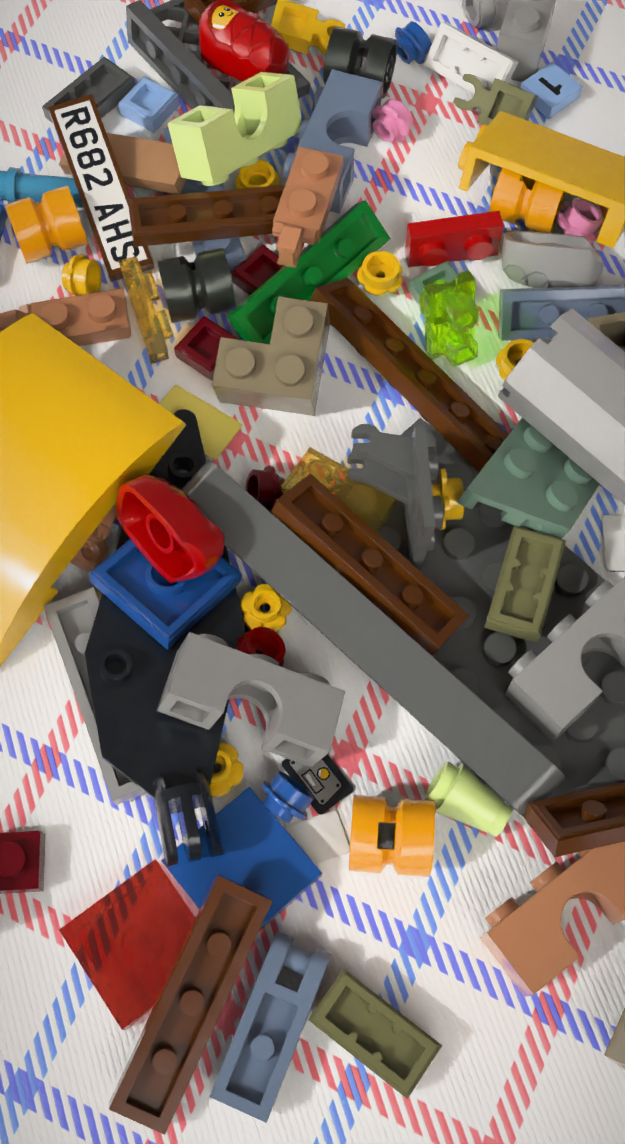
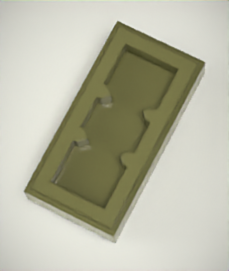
M517 526L513 527L484 628L538 643L566 540Z
M345 969L339 974L308 1019L406 1099L409 1098L443 1046Z

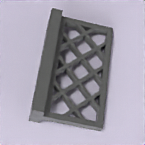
M141 0L126 5L128 43L191 109L202 105L233 109L235 113L231 88L242 83V81L233 77L231 79L215 77L209 71V68H215L202 59L201 53L190 51L184 45V43L200 45L199 31L188 30L189 23L197 25L199 23L184 9V0H170L151 9ZM173 20L182 22L181 28L165 26L162 22ZM288 62V68L284 74L294 75L299 99L309 94L310 82Z

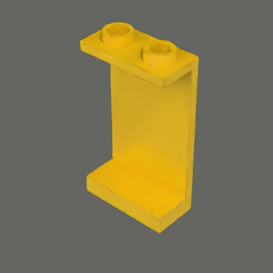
M500 111L489 125L483 124L474 142L468 141L465 144L458 162V169L463 170L459 189L468 191L491 163L607 207L609 209L596 242L614 249L625 230L624 156Z

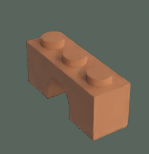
M625 841L577 852L581 858L565 870L556 861L530 882L537 893L520 906L511 897L485 917L491 929L482 935L480 939L524 997L537 993L580 957L565 937L561 925L562 911L568 900L579 898L594 903L612 925L625 920Z

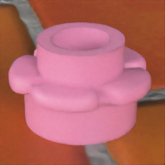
M388 99L382 107L377 105L373 109L372 116L376 119L373 122V128L376 134L386 142H392L394 139L398 142H403L413 125V117L407 107L398 100Z

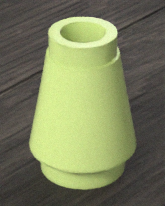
M446 761L433 778L424 797V800L434 801L435 813L481 831H487L495 837L504 829L513 811L511 806L504 803L503 799L463 763L457 767Z

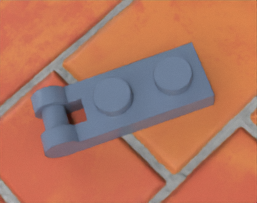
M277 931L209 1096L265 1123L268 1122L332 954L319 948H315L314 952H310L293 944V937ZM283 967L304 975L298 992L277 984Z

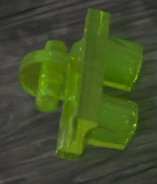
M467 270L461 272L451 282L446 283L445 280L439 279L435 280L433 284L424 286L423 292L419 297V309L424 316L425 351L432 360L445 356L451 366L454 367L477 358L478 343L474 336L475 324L479 321V307L475 303L474 276Z

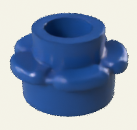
M410 21L402 29L397 27L395 29V37L397 39L398 56L407 64H410L413 60L418 64H423L425 55L429 52L432 45L427 33L414 21Z
M279 771L270 783L267 781L263 782L262 788L268 793L263 804L274 815L290 823L294 816L299 819L307 818L306 809L314 800V796L303 785L282 771Z

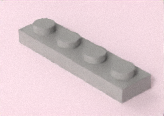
M91 587L43 607L111 799L115 805H119L146 792L102 759L85 660L86 646L100 603L94 587Z

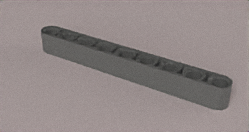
M209 459L180 489L190 496V499L193 498L200 506L204 516L222 530L225 535L224 545L523 818H525L528 802L547 799L563 782L566 776L549 759L213 461Z

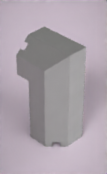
M572 308L559 316L550 326L557 332L552 339L546 337L543 340L539 337L505 379L502 385L504 388L499 391L497 397L625 505V352Z

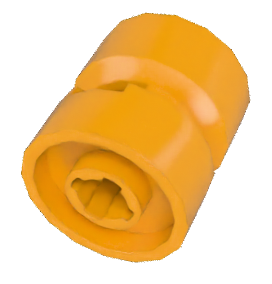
M502 168L494 189L489 212L500 211L504 222L514 224L517 220L522 219L527 229L552 233L556 224V216L560 213L566 192Z
M68 185L43 193L40 203H36L33 199L27 197L5 204L26 264L50 257L53 249L52 246L55 245L63 251L88 245Z
M353 795L349 871L381 873L386 865H392L398 875L430 877L435 836L434 801L402 798L395 807L390 806L385 797ZM379 822L394 823L392 848L377 846Z

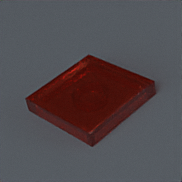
M154 859L61 927L59 931L121 1030H127L152 1011L196 917L159 862Z

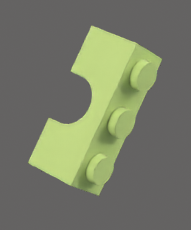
M260 72L232 87L235 113L233 109L199 105L168 122L181 178L201 181L202 185L205 186L218 185L227 181L228 174L238 168L257 163L258 157L265 152L285 146L288 143L287 139L299 133L302 124L294 75Z

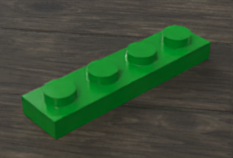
M367 201L358 202L322 233L320 242H315L314 245L309 244L302 250L296 268L283 266L226 317L244 341L270 344L278 297L310 301L315 288L348 278L363 264L367 255L378 251L391 238Z

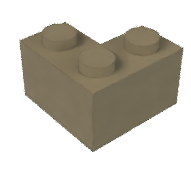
M278 297L270 344L221 337L212 387L221 403L315 416L330 329L328 303Z

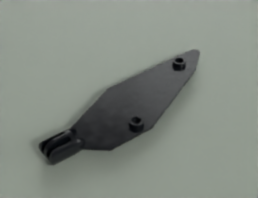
M186 409L178 410L173 414L182 420L186 426L149 473L151 476L167 480L178 489H181L206 463L196 416L193 412ZM178 470H186L188 473H180ZM123 527L116 550L130 539ZM224 545L222 558L230 564L227 547ZM236 587L168 650L102 593L86 646L85 660L102 759L154 799L166 866L178 865L177 846L171 814L173 813L178 815L187 861L201 860L200 836L194 810L199 807L211 858L224 855L210 784L229 700H227L224 713L210 730L158 712L157 708L176 653L189 632L196 635H214L223 639L228 644V647L233 649L238 647L237 639L240 635L243 637L245 624Z

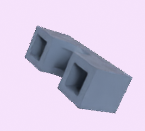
M333 69L325 86H319L315 92L312 106L313 113L310 120L304 119L302 121L298 135V147L344 156L343 172L330 212L340 214L354 181L355 149L339 144L353 143L368 147L374 132L373 122L376 120L373 118L372 112L377 105L381 106L382 82ZM298 147L295 153L289 152L283 169L284 180L288 179Z

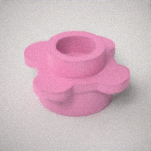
M574 198L572 202L565 201L561 205L563 212L558 213L556 216V221L564 234L585 236L587 241L593 244L596 240L593 234L599 231L600 224L603 222L601 212L595 205L583 198Z

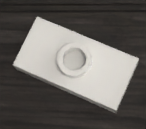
M441 22L423 65L475 94L474 86L462 80L464 74L479 76L486 83L487 89L490 90L495 78L507 83L510 82L518 61L448 22Z

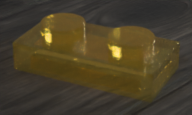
M137 256L118 261L125 288L151 364L169 359L165 340L173 338V334L165 310L156 312L153 302L159 301L160 297L152 272L142 273Z
M309 447L282 484V495H284L311 473L377 533L397 505V499L362 482L353 481L348 477L349 469L311 447Z

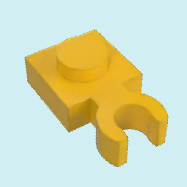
M288 0L277 1L271 26L282 35L289 45V49L308 54L311 45L317 47L325 56L333 29L336 26L346 27L344 23L334 19L324 22L317 20L319 10Z

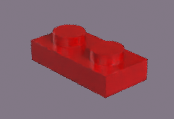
M500 211L407 223L405 257L408 268L418 266L433 267L447 260L448 262L468 259L481 260L489 256L498 255L504 228Z

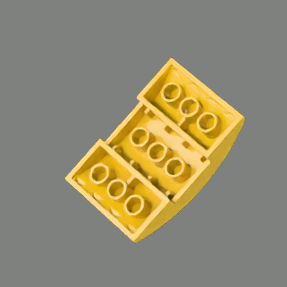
M34 313L23 317L0 332V667L45 610L43 606L49 604L58 593V590L52 585L117 502L120 486L132 479L150 473L186 426L178 417Z

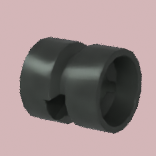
M336 26L332 31L326 50L323 70L324 85L333 69L382 82V98H385L394 73L397 40L371 34L367 40H364L360 31ZM363 57L367 58L365 68H361Z
M223 248L197 253L194 262L190 263L184 256L157 261L171 323L195 319L201 309H205L210 315L232 311L236 308L231 275Z

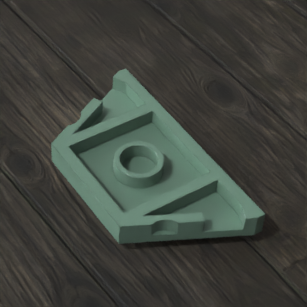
M521 418L457 502L471 510L478 502L502 510L500 513L501 521L518 527H529L535 532L562 539L572 529L600 483L526 420Z

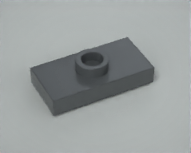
M104 56L42 106L44 116L53 123L48 107L92 94L102 118L115 108L136 85L135 78Z

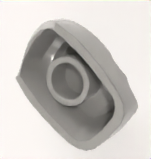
M508 231L504 234L501 252L502 270L510 280L532 288L596 286L601 278L604 262L585 236L532 231Z

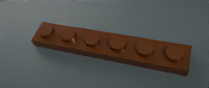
M349 278L315 288L310 301L328 303L330 325L387 380L390 386L396 389L419 412L423 419L428 421L480 472L509 434Z

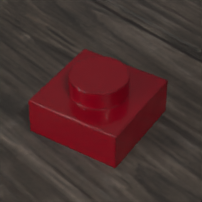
M42 831L0 833V894L44 892L45 834Z

